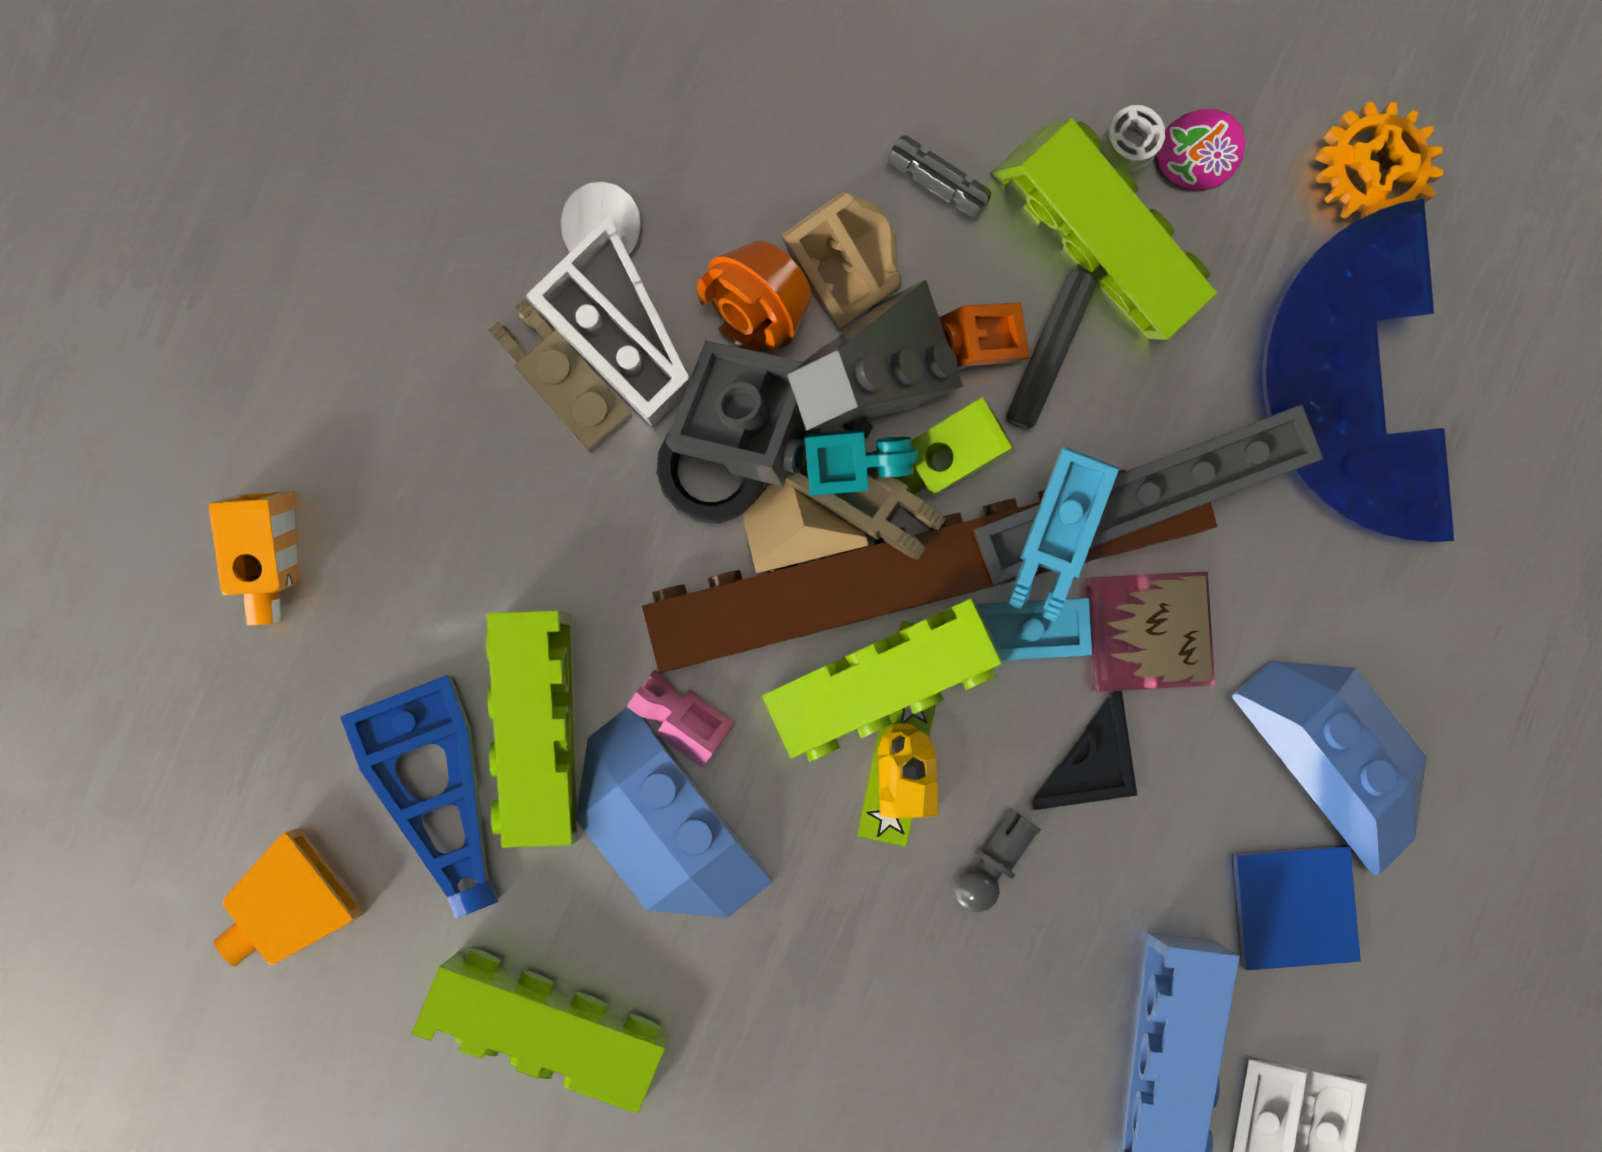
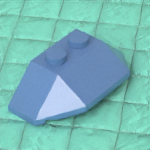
M1271 661L1231 695L1373 876L1380 875L1415 840L1427 757L1356 668Z
M626 707L587 739L575 820L646 911L729 917L770 885L773 880L661 737L656 734L657 732L646 718L637 715Z

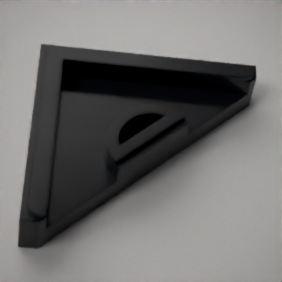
M1114 691L1108 694L1031 798L1030 806L1032 810L1138 796L1122 691Z

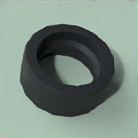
M668 434L666 435L658 451L656 474L664 496L679 513L696 522L719 524L739 517L754 504L764 482L745 477L738 490L727 499L717 502H706L689 495L682 487L678 476V461L681 454L670 450L666 444Z

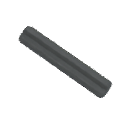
M1072 269L1067 275L1007 411L1006 418L1015 425L1028 429L1036 425L1097 286V279L1091 274L1082 270Z

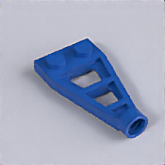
M443 676L340 716L359 770L447 896L455 919L499 902L492 882L489 880L472 730L452 676ZM430 744L440 746L446 754L449 776L448 784L440 795L427 800L418 799L408 791L396 772V763L402 755ZM452 804L459 809L465 833V842L456 851L442 853L436 849L423 824V818L428 812ZM464 878H472L477 886L460 892L458 883Z

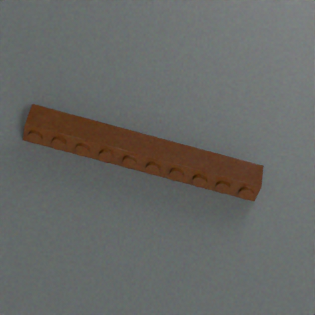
M1119 470L1117 475L1126 472V470ZM1045 490L1037 492L1040 502L1018 508L1016 498L983 506L985 516L963 522L961 512L945 515L944 518L946 519L939 530L929 528L930 531L914 535L926 548L918 560L910 558L903 552L895 549L883 538L880 537L877 540L873 537L875 543L873 546L820 557L819 560L800 565L796 563L764 571L765 574L742 579L740 570L707 578L708 589L687 594L685 584L652 592L654 603L642 605V610L658 672L665 673L1014 582L1016 577L993 585L973 530L1040 505ZM1211 502L1089 548L1084 563L1217 528ZM900 527V529L907 532L906 527ZM1044 567L1037 568L1035 576L1052 572V570Z

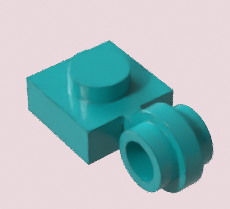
M863 429L804 434L810 496L868 491V467H878L880 477H900L913 474V463L919 461L918 449L912 447L911 437L876 440L877 450L865 453Z

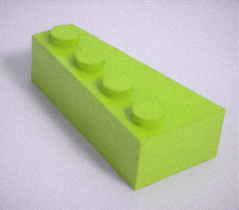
M973 597L762 695L790 758L805 753L808 761L811 762L839 749L840 746L836 738L857 729L861 738L866 737L891 725L892 722L888 716L889 714L907 706L910 707L913 714H916L942 702L944 698L941 691L962 682L965 690H968L996 677L994 667L1001 665L1003 658Z
M469 948L467 954L458 951L439 966L412 1030V1035L432 1041L436 1030L454 1036V1040L460 1044V1052L480 1059L484 1055L497 1056L498 1053L510 1056L508 1062L515 1067L517 1072L537 1079L538 1077L551 1079L554 1072L565 1075L562 1084L568 1090L637 1114L639 1113L668 1041V1037L658 1034L661 1028L658 1024L635 1014H629L627 1020L607 1013L605 1012L607 1008L605 1002L585 993L575 992L574 997L571 998L552 990L554 982L538 973L522 970L521 975L518 976L499 968L501 960L498 957L479 949Z

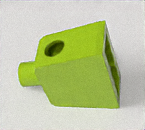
M982 397L912 439V447L918 449L919 458L918 462L913 463L914 473L894 478L907 485L912 494H916L927 487L932 496H938L1016 452V449L990 404ZM948 445L953 452V463L939 471L933 464V453Z

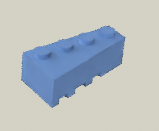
M1147 932L1121 1152L1213 1151V1136L1209 1128L1212 1111L1216 1107L1219 1098V1071L1240 958L1238 954L1214 940Z

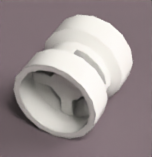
M1131 105L1121 109L1112 118L1109 127L1102 137L1100 152L1113 167L1115 165L1120 166L1130 175L1143 171L1151 164L1165 140V126L1161 117L1153 109L1143 105ZM1133 129L1139 131L1142 134V136H1140L1137 132L1133 131Z

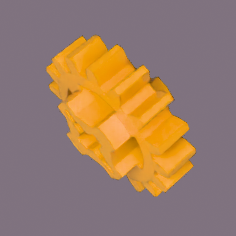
M1373 101L1367 102L1360 109L1359 116L1350 109L1339 119L1340 127L1333 125L1325 133L1323 138L1331 146L1323 147L1316 154L1315 159L1321 163L1328 164V168L1322 170L1316 176L1317 183H1331L1333 189L1324 200L1328 204L1340 199L1345 204L1340 217L1346 219L1352 213L1358 211L1361 213V225L1368 227L1380 215L1384 226L1390 227L1399 220V214L1409 219L1420 211L1418 202L1425 204L1434 197L1436 192L1427 183H1433L1441 178L1444 170L1431 165V161L1443 153V148L1441 146H1428L1426 139L1431 136L1435 129L1431 125L1418 130L1414 126L1418 116L1416 110H1412L1404 118L1397 116V102L1391 101L1382 110L1381 114H1378ZM1372 131L1371 136L1367 139V143L1356 142L1354 145H1348L1354 136L1362 132ZM1376 154L1379 157V163L1371 160ZM1380 167L1387 169L1382 176V173L1379 172ZM1404 184H1409L1408 189L1401 196L1386 199L1387 194L1392 190V186L1401 187Z

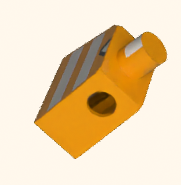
M294 491L239 494L209 503L222 594H244L247 625H265L281 622L279 591L298 583L299 577ZM256 558L260 561L262 570L257 566Z

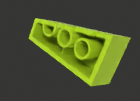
M1069 118L1038 128L990 174L1003 187L1013 181L1027 195V203L1023 208L1038 224L1043 221L1050 228L1059 229L1065 235L1062 239L1064 245L1062 249L1076 264H1079L1087 271L1093 272L1097 269L1103 275L1098 281V287L1148 339L1168 340L1217 294L1216 290L1207 281L1210 277L1207 267L1194 254L1182 251L1171 237L1174 235L1172 225L1157 210L1147 209L1135 194L1139 189L1134 179L1120 166L1115 165L1113 167L1099 151L1102 148L1099 137L1088 125L1081 121L1076 123L1073 118Z
M561 611L487 613L486 651L488 661L490 662L491 685L488 688V712L490 719H493L495 738V742L490 744L489 765L491 776L497 777L498 800H492L491 804L493 834H501L502 848L572 845L578 841L577 821L575 820L577 802L571 614Z

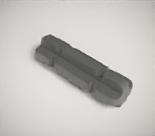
M902 135L895 142L888 156V162L904 174L909 170L914 175L912 179L950 203L952 199L958 202L956 208L970 217L976 218L981 214L990 200V189L975 179L971 183L965 180L967 174L930 150L927 153L922 152V145L907 135Z

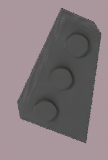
M926 280L873 306L868 310V314L859 321L849 325L835 340L821 347L787 374L806 431L911 410L963 387L957 370L956 356L949 347Z

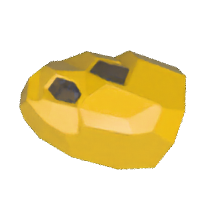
M894 723L882 736L878 749L880 816L889 818H920L939 815L935 748L929 736L911 723Z

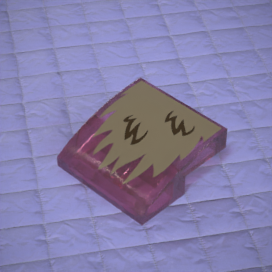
M1208 572L1086 578L1090 610L1093 692L1215 685Z

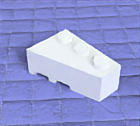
M608 215L526 296L533 307L654 427L683 398L690 378Z

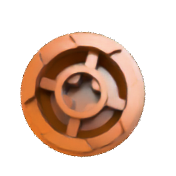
M755 241L713 258L708 264L707 272L697 282V294L701 305L708 304L711 301L716 311L725 321L718 328L719 331L739 348L752 351L765 348L770 355L778 347H785L791 344L812 298L808 280L799 266L784 251L765 241Z

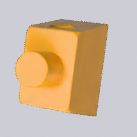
M298 828L285 832L278 837L222 900L223 907L236 923L214 939V944L220 955L232 966H237L256 950H258L268 964L273 966L358 919L365 912Z

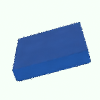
M1339 845L1232 854L1243 969L1260 970L1361 962L1350 846Z

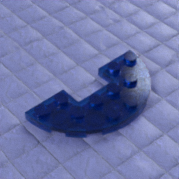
M1419 199L1378 210L1354 221L1336 233L1321 247H1318L1301 265L1288 283L1289 287L1278 306L1275 317L1272 318L1269 325L1262 366L1263 394L1268 417L1299 405L1303 406L1323 459L1294 471L1307 485V489L1321 502L1342 517L1384 535L1414 541L1444 542L1454 541L1445 429L1431 428L1387 433L1377 321L1434 314L1424 199Z

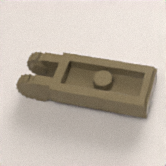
M524 298L515 308L518 310L519 317L529 328H533L543 339L542 342L526 354L516 343V337L506 326H501L497 322L488 330L517 362L514 365L516 369L586 449L591 452L626 422L632 414L571 344L556 329L553 331Z
M812 429L809 434H815V433H821V432L817 431L816 429H815V430ZM806 456L803 466L798 473L788 472L785 483L875 539L883 538L892 547L913 559L918 560L926 548L914 535L890 523L900 507L919 523L934 530H939L946 519L936 508L910 493L909 487L894 477H880L878 467L867 468L868 491L810 496Z

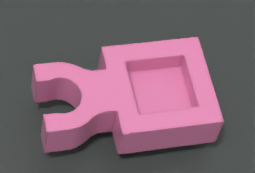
M656 670L651 673L643 687L636 691L626 706L637 715L655 720L662 726L656 734L702 768L735 724V722L691 690L684 697L679 695L671 683Z

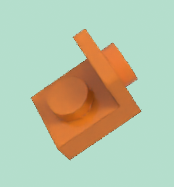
M1021 302L963 305L939 317L949 347L956 356L958 371L969 366L1018 363L1030 358Z

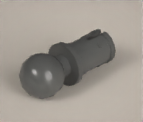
M1010 808L1008 815L982 851L979 848L976 850L975 854L984 859L981 865L966 869L958 876L955 884V894L958 902L964 909L971 912H982L989 910L996 904L1000 895L998 879L1002 873L1011 879L1014 878L1016 874L1012 872V869L1036 834H1039L1041 831L1039 827Z

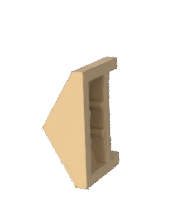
M843 191L781 234L790 258L799 266L807 278L811 293L839 329L901 286V275L897 267L896 234L881 208L873 203Z
M768 483L756 498L754 504L743 514L756 573L868 546L864 531L787 483H784L783 487Z

